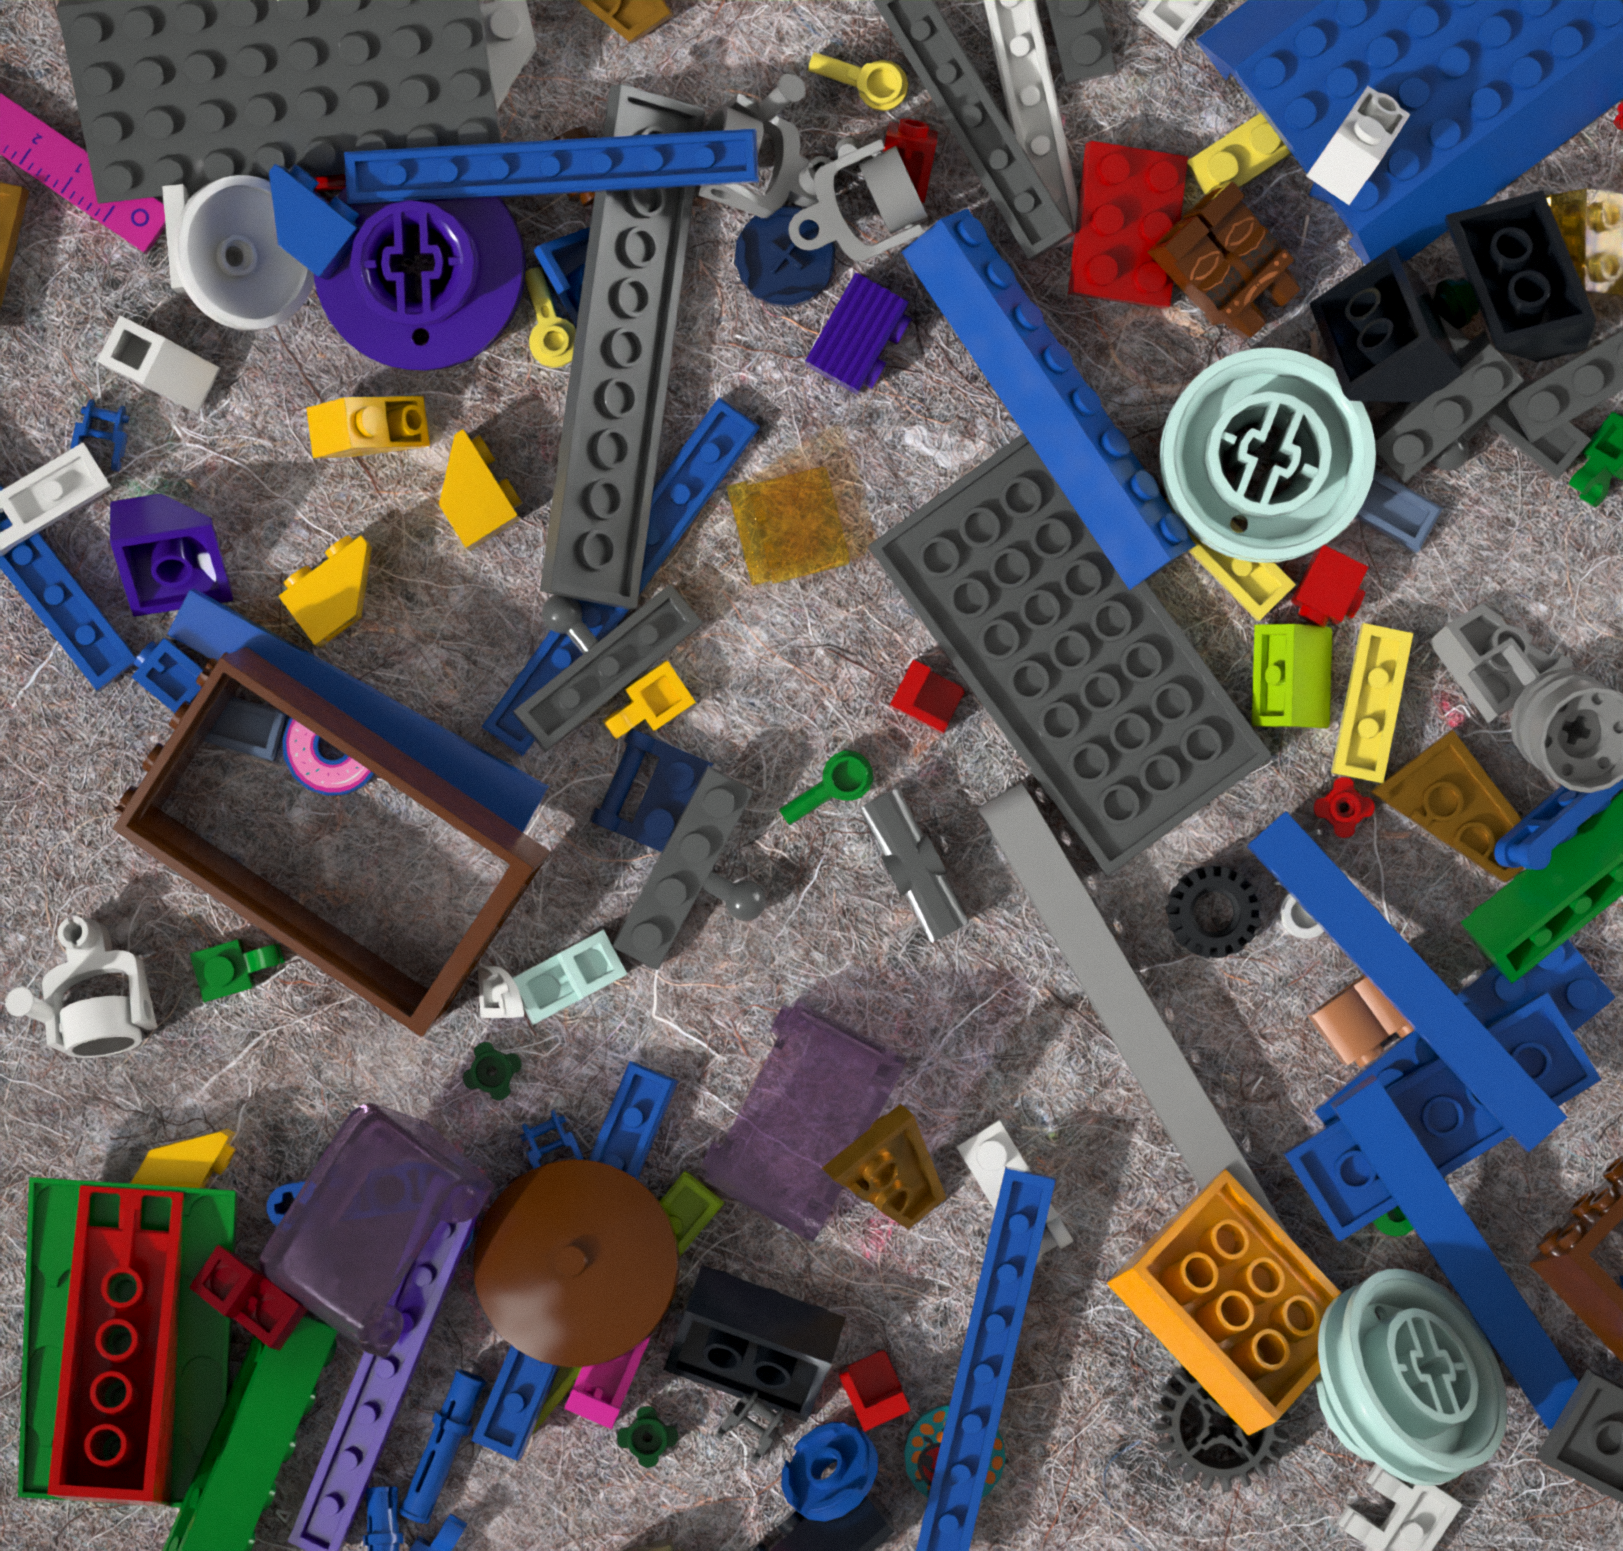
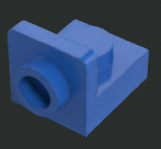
M163 638L159 644L151 641L140 652L133 663L138 669L131 678L175 713L184 701L187 700L191 703L202 688L196 684V680L204 669L178 649L179 647L172 641Z

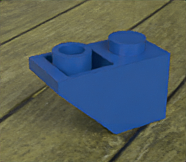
M274 164L269 171L278 245L316 276L329 280L352 250L353 241L361 229L355 223L359 214L337 196H334L328 202L314 191L319 182L298 165L294 164L288 170L283 166Z

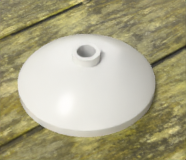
M249 175L221 178L198 190L183 208L174 235L175 264L184 289L202 312L216 322L230 328L260 330L284 322L299 310L312 289L314 274L278 245L269 181ZM226 250H229L234 256L233 266L229 265L226 260Z

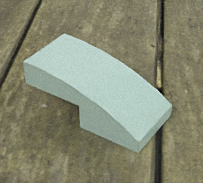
M603 929L512 979L519 990L523 1008L534 1025L626 976L627 972Z

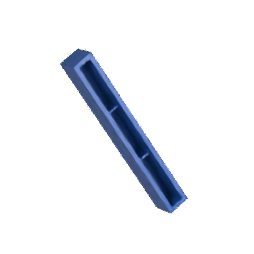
M966 208L941 218L901 253L1128 589L1131 590L1152 578L1194 548L1196 545L1189 536L1185 523L1179 516L1174 514L1159 492L1156 480L1140 464L1130 449L1126 436L1115 427L1101 406L1097 393L1088 387L1073 365L1070 353L1059 344L1044 322L1042 312L1029 300L1015 279L1013 269L1006 261L1002 260L988 239L984 226L973 217L969 209Z

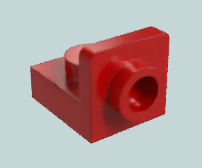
M903 118L900 119L899 123L889 122L883 152L896 146L921 203H925L937 145L938 131L929 129V124L917 119Z

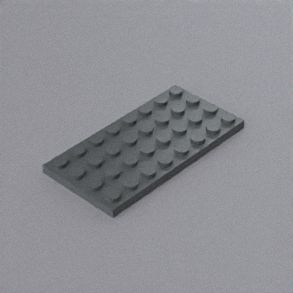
M59 0L57 5L98 204L163 196L162 186L183 184L187 188L188 193L197 192L213 181L235 175H249L270 182L269 171L274 164L283 166L288 170L296 164L314 178L345 174L344 152L502 143L480 0Z
M1024 433L867 546L868 550L1106 876L1116 871L1272 757L1267 747L1148 584L1143 582L1131 590L1128 589Z

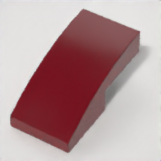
M217 1245L189 1286L191 1290L222 1315L235 1319L269 1348L279 1351L309 1309V1307L271 1278L221 1245Z

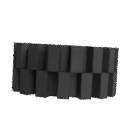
M1222 866L1200 867L1181 877L1176 887L1172 888L1169 894V904L1166 905V914H1168L1169 918L1168 926L1178 943L1187 948L1188 951L1208 958H1223L1243 950L1242 947L1250 943L1255 937L1253 934L1261 922L1259 918V910H1262L1261 902L1257 899V891L1254 886L1241 873ZM1208 892L1224 894L1233 906L1232 920L1221 931H1206L1195 920V904L1202 895Z

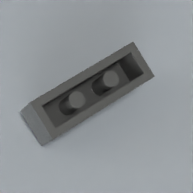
M1485 329L1455 354L1462 369V375L1451 381L1445 388L1436 391L1421 402H1399L1372 425L1376 452L1404 482L1410 479L1524 382L1518 366L1505 352L1496 350L1491 336Z

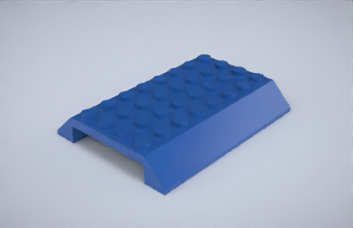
M1248 0L1196 39L1197 44L1225 81L1232 76L1236 79L1307 174L1367 86L1378 93L1389 95L1399 104L1400 108L1410 114L1391 146L1350 205L1314 182L1354 235L1348 243L1365 265L1393 246L1408 261L1448 231L1445 223L1447 214L1481 206L1623 99V0Z

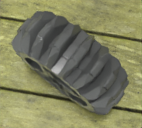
M1176 1367L1173 1373L1181 1382L1179 1387L1176 1389L1166 1382H1163L1160 1386V1390L1171 1398L1170 1403L1154 1401L1152 1406L1155 1412L1167 1415V1419L1156 1420L1151 1423L1154 1433L1169 1434L1156 1443L1157 1450L1160 1453L1176 1450L1166 1461L1170 1470H1175L1186 1462L1187 1464L1182 1473L1183 1481L1190 1483L1199 1472H1202L1200 1479L1201 1487L1207 1491L1212 1488L1215 1476H1219L1220 1485L1224 1492L1231 1491V1476L1238 1475L1240 1482L1245 1488L1251 1486V1479L1246 1471L1253 1467L1262 1477L1267 1476L1269 1471L1261 1460L1265 1455L1277 1462L1282 1458V1454L1272 1447L1271 1443L1272 1440L1280 1443L1288 1442L1289 1434L1282 1429L1275 1428V1424H1284L1291 1420L1288 1411L1277 1422L1259 1430L1252 1446L1243 1436L1241 1427L1232 1418H1228V1421L1231 1424L1230 1429L1237 1437L1236 1440L1232 1439L1226 1431L1223 1432L1218 1427L1210 1431L1208 1426L1214 1425V1423L1210 1419L1212 1415L1204 1405L1206 1403L1209 1404L1215 1412L1218 1411L1223 1416L1228 1415V1413L1202 1389L1203 1386L1192 1375L1188 1377L1183 1369ZM1191 1398L1199 1408L1201 1417L1198 1425L1191 1431L1193 1435L1183 1443L1180 1434V1417L1184 1405ZM1223 1443L1232 1447L1240 1456L1227 1461H1209L1195 1454L1202 1448L1206 1451L1215 1444Z

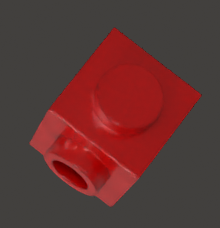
M1323 545L1315 550L1290 603L1300 607L1297 614L1299 617L1322 628H1325L1328 622L1335 625L1341 623L1345 616L1352 619L1366 594V591L1360 589L1359 586L1369 567Z

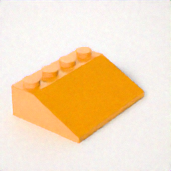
M1226 1169L1221 1171L1155 1233L1107 1282L1109 1287L1248 1436L1277 1422L1321 1372L1318 1355L1320 1324L1327 1307L1341 1294L1337 1287Z

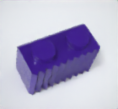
M855 272L807 356L805 366L856 395H859L864 385L873 389L887 364L879 359L889 341L898 345L911 323L912 318L905 315L909 302Z

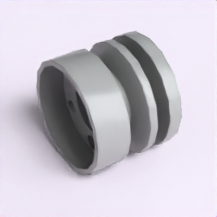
M1566 668L1543 673L1526 685L1514 704L1510 722L1513 742L1525 760L1572 791L1592 793L1611 788L1623 779L1622 695L1583 671ZM1566 721L1572 722L1570 727L1563 725Z

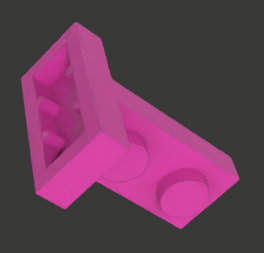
M651 1335L645 1342L623 1357L596 1366L582 1367L564 1409L612 1429Z

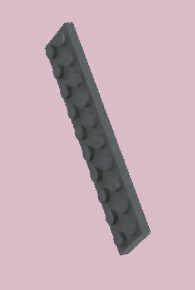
M624 84L610 86L603 137L702 132L705 109ZM695 186L595 192L540 592L623 609H637Z

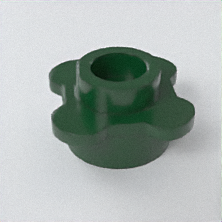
M481 1042L474 1048L475 1059L471 1069L464 1072L463 1083L468 1089L478 1088L484 1092H489L494 1100H504L511 1092L509 1083L513 1074L521 1069V1059L515 1053L504 1054L495 1050L490 1042ZM490 1066H494L497 1069L495 1076H490L487 1073V1069Z
M651 1406L639 1408L637 1418L629 1427L621 1428L617 1434L619 1446L629 1448L630 1452L638 1458L639 1464L645 1468L656 1466L659 1456L665 1448L674 1446L678 1441L677 1429L672 1425L666 1426L657 1417L656 1409ZM650 1432L653 1436L652 1440L645 1441L643 1434Z

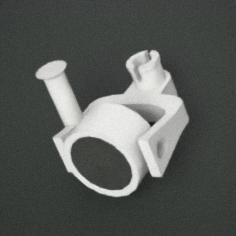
M73 916V921L70 918L64 919L58 928V939L66 947L68 962L56 966L43 977L44 1001L34 997L28 988L23 986L16 987L6 997L5 1006L7 1011L16 1017L26 1015L46 1025L47 1046L66 1053L71 1057H104L119 1054L139 1046L142 1042L140 1027L146 1030L158 1028L147 984L144 962L140 957L128 951L113 950L111 936L103 924L90 918H80L78 916ZM127 973L130 997H94L63 1007L62 998L64 993L75 984L97 975Z

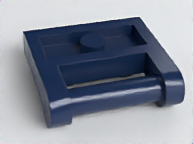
M630 729L623 742L627 743V746L600 809L594 808L589 821L662 852L707 766L712 767L713 763L639 731ZM648 752L660 757L634 820L629 822L618 816L645 753Z

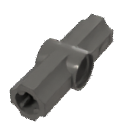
M897 787L859 807L874 839L876 838L884 854L881 858L901 896L907 897L930 943L968 924L969 921L965 916L966 913L944 876L947 874V871L928 835L926 833L922 834L899 788Z

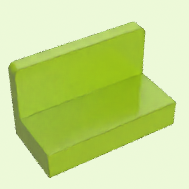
M1303 624L1254 625L1252 726L1327 729L1329 727L1332 629L1330 627L1322 628L1321 626Z

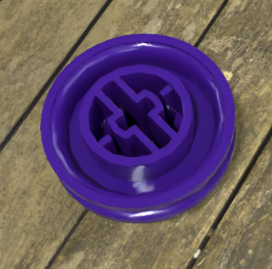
M345 187L337 197L347 204ZM500 197L423 202L407 200L398 203L350 206L359 214L355 223L361 227L353 241L352 250L329 280L314 274V283L321 306L333 327L346 342L357 351L379 363L407 370L429 371L464 363L489 348L502 335L515 316L524 292L526 254L517 222ZM413 225L419 226L420 253L435 259L434 271H421V302H416L415 275L401 271L402 258H414ZM394 232V246L385 247L381 262L377 261L379 248L385 238ZM438 234L448 244L451 253L448 249L439 246ZM378 272H383L387 281L396 283L397 297L387 291L379 279ZM448 282L444 290L441 291L440 283ZM419 328L426 329L430 336L429 341L422 346L417 345L413 340V334Z

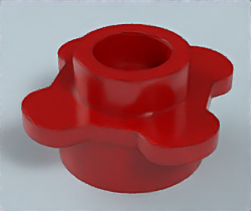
M1347 777L1337 778L1333 782V789L1324 798L1316 799L1313 805L1314 814L1318 818H1324L1332 825L1335 835L1340 838L1351 837L1355 833V826L1364 817L1372 816L1375 810L1373 800L1359 794L1354 789V782ZM1341 803L1348 804L1349 809L1347 812L1343 813L1340 811L1339 806Z

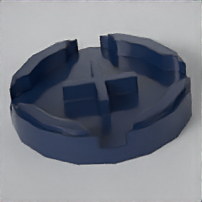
M782 205L780 209L768 218H760L755 215L745 225L736 241L735 265L741 283L754 298L770 306L792 308L810 302L826 288L834 272L836 250L834 242L818 249L804 250L796 246L790 239L789 224L793 216L803 210L799 206ZM804 220L800 224V233L806 238H814L819 233V226L813 220Z

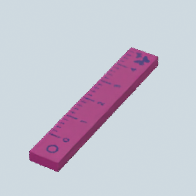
M0 93V155L147 255L166 228L164 204L153 197L98 204L87 152Z

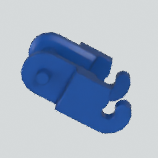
M89 399L87 406H82L81 414H85L83 423H75L70 450L83 443L84 438H89L90 436L110 440L115 443L111 470L119 472L121 469L120 458L125 454L129 436L122 432L124 423H129L130 416L126 415L125 406L121 405L116 412L95 407V400ZM93 418L115 422L113 433L91 429Z
M554 1109L550 1111L551 1119L529 1128L526 1123L522 1124L524 1133L520 1135L522 1142L528 1140L532 1148L526 1154L533 1169L542 1166L539 1159L544 1154L563 1145L571 1146L577 1160H586L582 1155V1149L573 1130L566 1132L562 1123L567 1122L565 1116L561 1115L558 1117ZM553 1129H557L561 1138L539 1148L535 1138Z

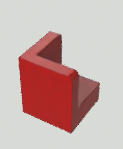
M913 659L889 707L944 734L965 691L963 687L932 672L931 668Z
M878 1350L838 1369L840 1380L864 1432L911 1411L909 1400L885 1350Z

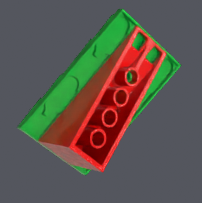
M29 1177L18 1497L168 1508L181 1507L229 1395L231 1372L232 1318L222 1315L191 1290L189 1286L217 1245L224 1246L235 1254L238 1193L236 1191Z

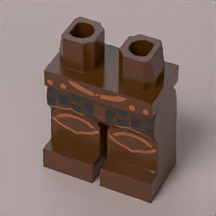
M1229 181L1211 188L1183 216L1184 219L1171 227L1147 252L1193 303L1205 312L1203 315L1213 326L1225 323L1241 339L1253 337L1268 321L1252 301L1263 293L1275 308L1281 307L1289 302L1301 290V287L1287 268L1294 261L1293 257L1286 249H1281L1280 244L1272 233L1260 224L1242 201L1245 195L1233 181Z

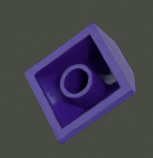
M161 493L110 501L109 541L133 617L180 610L189 590L193 588L220 603L233 601L232 588L211 517Z

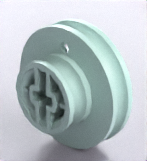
M1257 348L1241 351L1215 362L1203 370L1187 386L1175 402L1166 420L1160 443L1159 463L1161 479L1167 499L1175 514L1183 520L1192 535L1211 549L1225 556L1248 562L1273 563L1306 555L1325 545L1349 525L1368 495L1374 475L1376 449L1372 424L1362 401H1349L1344 396L1333 368L1314 357L1297 351L1282 348ZM1256 424L1255 429H1250L1235 444L1237 436L1234 434L1245 426ZM1271 425H1275L1281 431L1270 459L1281 462V467L1274 465L1263 474L1255 497L1246 496L1245 491L1258 461L1257 457L1247 454V450L1254 452L1265 442ZM1234 445L1228 462L1229 469L1237 472L1232 485L1226 476L1223 459L1224 453ZM1292 476L1291 480L1293 481L1291 485L1277 496L1271 497L1274 488ZM1232 518L1247 522L1244 532L1237 533L1232 530L1230 526Z
M1386 1269L1377 1272L1359 1285L1353 1286L1339 1294L1330 1303L1323 1315L1318 1335V1355L1321 1372L1317 1375L1316 1388L1319 1405L1328 1425L1346 1448L1364 1460L1375 1462L1391 1475L1411 1484L1421 1486H1435L1449 1482L1465 1471L1483 1464L1495 1454L1504 1437L1507 1423V1398L1503 1377L1486 1336L1467 1309L1450 1292L1435 1281L1419 1273L1405 1269ZM1375 1311L1379 1314L1381 1321L1377 1318Z

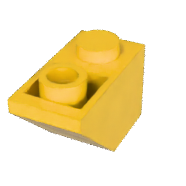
M424 396L343 397L306 408L313 458L358 457L430 446Z
M462 429L454 435L439 506L465 548L471 552L522 520L515 508L523 503L509 480L505 478L498 483L489 469L488 465L496 460L480 434L471 439L466 431Z
M350 535L338 540L325 551L329 559L313 571L306 565L293 573L284 581L287 590L278 596L312 643L317 647H323L362 618L372 546L361 535L355 540Z
M226 1128L155 1147L149 1150L130 1184L204 1188L213 1172L221 1176L236 1152V1148L229 1144L236 1133Z

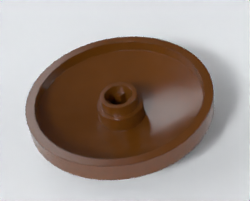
M564 1160L545 1164L527 1172L511 1183L497 1197L485 1215L477 1235L473 1256L474 1281L478 1298L486 1316L497 1332L508 1343L527 1356L541 1362L565 1367H589L608 1363L623 1357L645 1342L663 1321L671 1306L678 1285L680 1271V1255L676 1233L670 1217L657 1197L643 1183L628 1173L611 1165L590 1160Z

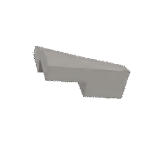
M1483 604L1477 605L1445 625L1428 642L1488 724L1512 709L1526 685L1546 672L1562 668L1569 669L1573 666L1569 658L1563 654L1554 659L1532 645L1533 635L1520 627L1516 628L1507 625L1499 614Z

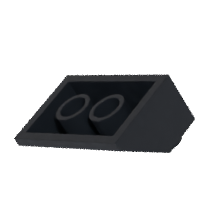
M1543 190L1446 215L1445 223L1496 350L1534 362H1541L1587 349L1596 317Z
M1394 246L1309 303L1342 392L1349 401L1421 402L1436 391L1445 388L1451 381L1463 374L1425 282Z
M701 1265L663 1370L741 1399L744 1394L750 1397L756 1390L758 1392L756 1400L769 1409L778 1411L782 1408L785 1410L783 1414L807 1422L832 1364L846 1317L830 1312L824 1307L811 1305L786 1296L777 1290L765 1288L734 1277L728 1272Z
M870 1490L857 1507L842 1517L825 1522L808 1520L793 1509L777 1524L776 1527L781 1532L767 1545L759 1540L747 1551H873L894 1532L893 1517L890 1511Z

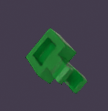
M1613 411L1581 451L1588 461L1582 468L1576 471L1569 481L1570 487L1581 493L1578 496L1580 500L1594 508L1599 506L1607 496L1610 480L1613 475L1623 481V417Z
M242 939L189 954L204 1003L255 988L252 972L285 963L280 943L246 953Z

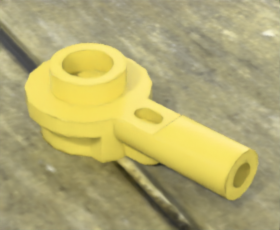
M816 52L811 57L808 67L809 72L857 87L861 99L873 110L884 112L893 110L902 104L907 96L909 84L906 73L899 65L892 61L879 60L871 64L866 63L861 68Z
M532 268L525 271V281L538 324L531 331L529 338L530 350L534 358L542 365L550 368L563 367L572 362L576 329L566 319L557 317L543 268Z

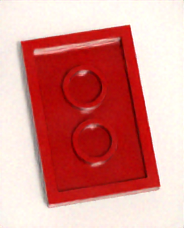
M1090 141L1085 144L1068 295L1159 309L1170 307L1173 280L1147 251L1171 227L1181 220L1188 156Z

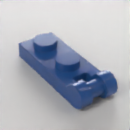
M1623 779L1611 788L1592 793L1572 791L1562 785L1499 839L1494 849L1496 861L1503 867L1519 868L1522 866L1532 870L1546 868L1551 860V850L1558 844L1573 838L1578 831L1577 828L1591 815L1606 809L1611 803V798L1623 788Z

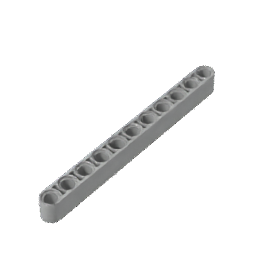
M1019 783L977 808L988 830L1199 1188L1202 1190L1221 1171L1226 1169L1289 1236L1022 783Z

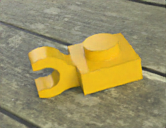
M664 660L624 688L632 701L608 715L602 722L615 739L628 732L644 719L650 728L655 731L696 702L669 662Z

